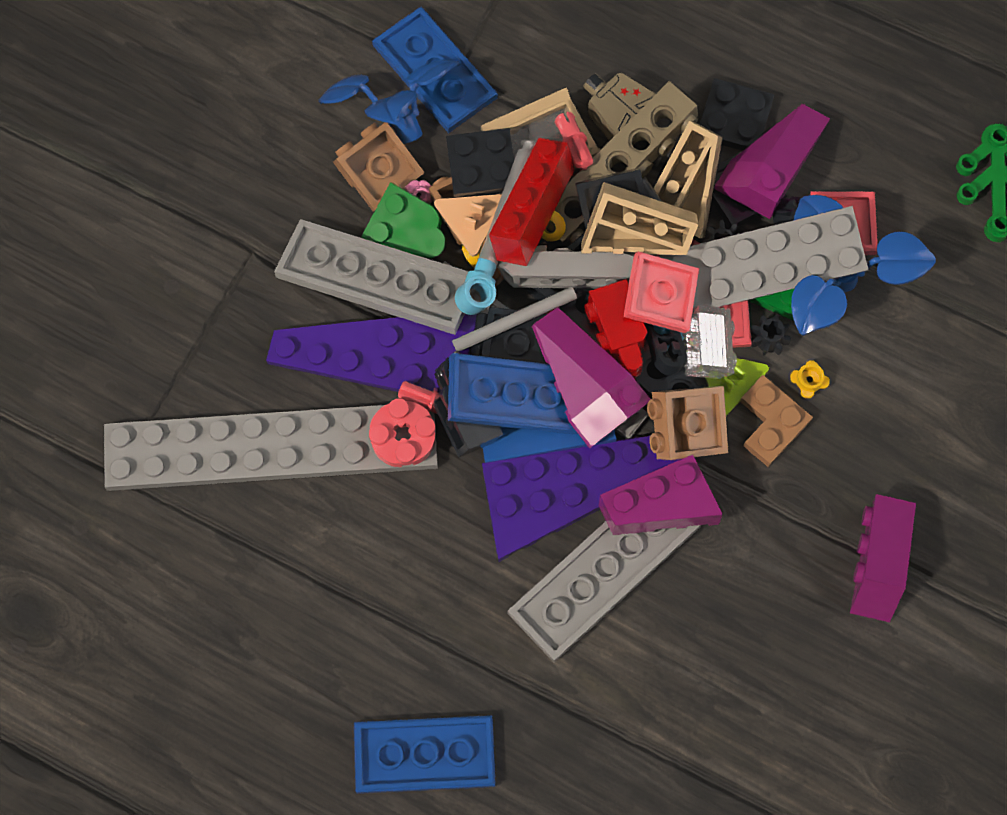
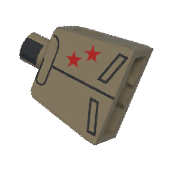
M595 73L584 84V88L592 95L589 100L588 114L609 141L655 95V93L623 73H617L608 83Z

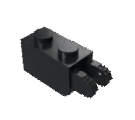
M447 357L435 370L434 375L441 391L435 396L433 406L458 458L494 443L503 433L501 431L502 426L448 421L449 358Z

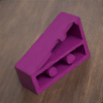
M693 454L601 494L598 505L612 535L651 532L656 529L675 527L676 529L687 528V526L708 524V526L719 525L723 515Z
M876 494L871 507L865 506L861 525L866 526L865 534L862 533L857 549V553L861 554L860 561L856 564L853 577L855 587L850 609L851 614L885 622L891 621L906 588L916 503Z

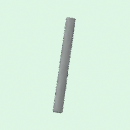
M573 287L567 288L454 339L452 343L456 351L460 352L577 299Z

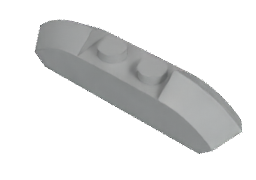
M541 245L536 247L527 266L499 261L497 268L503 278L513 288L573 287L597 289L627 279L629 284L633 257L636 252H623V254L592 252L591 254L573 252L568 248H557L553 251H547V245Z

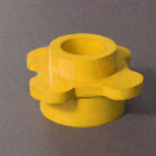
M808 361L799 371L794 370L790 375L791 382L797 384L800 388L801 396L808 399L812 398L814 392L819 389H826L830 382L829 378L824 376L822 368L815 361ZM807 377H811L813 381L808 382Z

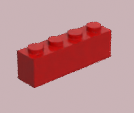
M538 138L489 234L497 261L522 266L528 265L575 170L569 143Z

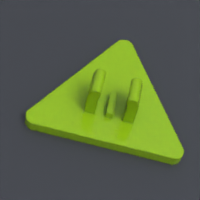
M706 351L698 353V360L708 387L724 386L726 416L740 402L741 397L769 370L768 365Z

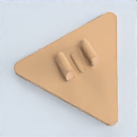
M502 194L435 200V208L471 256L478 255L488 234Z

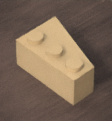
M689 121L654 190L662 202L696 213L698 227L694 236L704 238L722 136L696 122Z
M603 182L581 242V253L613 252V254H623V252L639 251L646 254L687 255L698 227L697 214Z

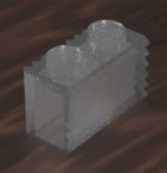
M704 305L693 308L690 331L682 334L687 353L684 366L686 369L684 374L686 376L720 379L735 374L734 368L737 363V356L733 352L732 339L735 324L731 320L730 308L725 309Z

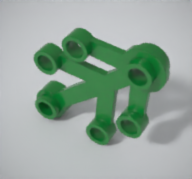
M992 124L983 131L981 136L982 144L971 154L962 155L956 164V169L961 175L969 176L974 173L978 163L990 154L991 166L971 183L961 185L957 192V200L963 205H970L975 201L977 195L991 183L992 216L984 226V233L989 240L1002 242L1007 239L1005 184L1007 185V166L1005 165V156L1007 157V127L1002 124ZM993 135L1000 136L1003 141H997ZM962 162H969L972 168H965ZM962 191L971 192L972 197H965ZM995 222L1002 223L1005 228H997Z

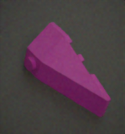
M801 104L733 158L717 181L714 189L770 219L827 126L830 118Z
M558 307L532 325L545 362L550 364L556 380L554 385L557 393H561L567 410L565 413L568 421L589 448L593 447L638 413L651 400L633 376Z

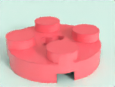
M394 399L389 404L380 408L372 418L369 438L374 453L384 463L393 467L416 465L424 461L432 452L436 441V427L431 414L423 406L412 401ZM404 426L408 427L411 437L409 439L402 438L400 441L396 440L397 433L395 430Z

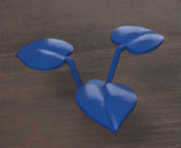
M440 60L424 64L415 69L406 78L408 83H411L410 90L401 91L380 100L365 85L369 81L368 76L354 75L346 77L332 85L319 99V103H337L352 97L357 92H364L373 102L365 109L366 116L393 126L403 144L410 143L423 134L416 116L420 115L417 108V88L420 85H427L439 79L453 67L460 66V62Z
M804 196L799 201L794 220L842 209L843 206L826 196ZM894 232L880 240L877 245L879 257L869 260L867 266L870 269L874 264H878L877 275L880 280L888 284L900 285L912 282L925 275L935 265L936 258L917 237L906 232ZM865 272L829 279L827 282L819 276L810 275L798 282L793 291L791 302L792 316L798 332L801 335H806L837 323L844 316L847 309V299L844 292L853 290L858 283V277L864 276Z

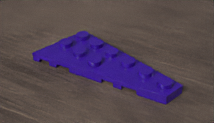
M465 314L456 335L400 317L274 330L266 362L269 365L396 392L399 391L404 381L430 391L437 388V392H440L441 390L434 375L435 370L447 357L449 358L456 351L452 340L474 331L477 314ZM471 347L466 348L460 351L459 353L469 355Z
M650 436L594 445L591 448L587 446L482 463L498 562L508 558L509 555L524 547L527 548L535 544L537 540L553 532H558L600 510L598 505L601 494L681 459H657L656 453H653L650 448Z

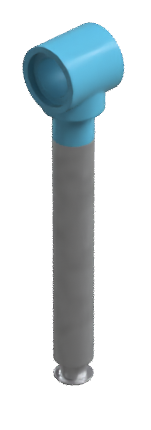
M521 141L523 148L518 150L475 269L468 272L464 284L455 293V303L459 310L465 314H478L495 300L496 281L492 277L498 261L489 234L536 144L534 141ZM470 289H475L479 292L481 302L472 299Z

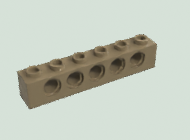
M668 81L593 157V164L588 166L586 170H580L568 182L555 209L564 218L566 230L564 235L555 242L562 248H567L585 233L582 215L575 219L566 216L572 208L581 209L575 185L576 182L614 174L615 172L611 168L617 163L626 164L628 167L625 171L639 168L642 178L645 177L653 167L652 162L660 154L665 156L676 143L674 140L684 132L688 122L697 123V104L673 83ZM662 118L672 121L671 125L665 128L658 127L656 122ZM638 141H647L650 144L645 150H637L633 147ZM550 220L546 230L554 232L556 227Z

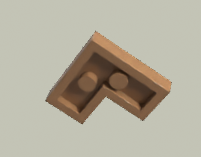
M764 375L757 380L740 400L744 406L763 421L759 428L745 441L744 447L767 467L780 456L813 419L809 413Z

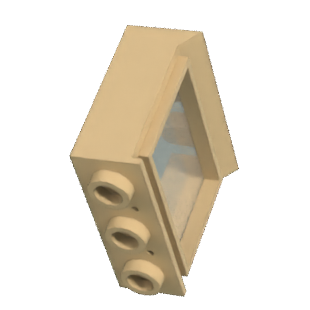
M567 87L481 125V131L510 128L515 160L518 150L523 148L522 140H531L536 143L538 138L562 142L563 138L558 127L555 125V118L564 113L568 122L566 112H572L580 131L585 133L587 137L586 145L592 158L600 151L575 108ZM575 167L571 177L575 176L581 169Z

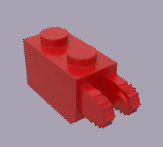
M627 279L589 291L585 311L590 323L595 322L599 333L596 334L597 343L615 360L617 359L618 363L636 379L639 374L641 375L644 362L642 361L643 358L640 351H642L646 342L647 329L644 322L624 317L629 287Z

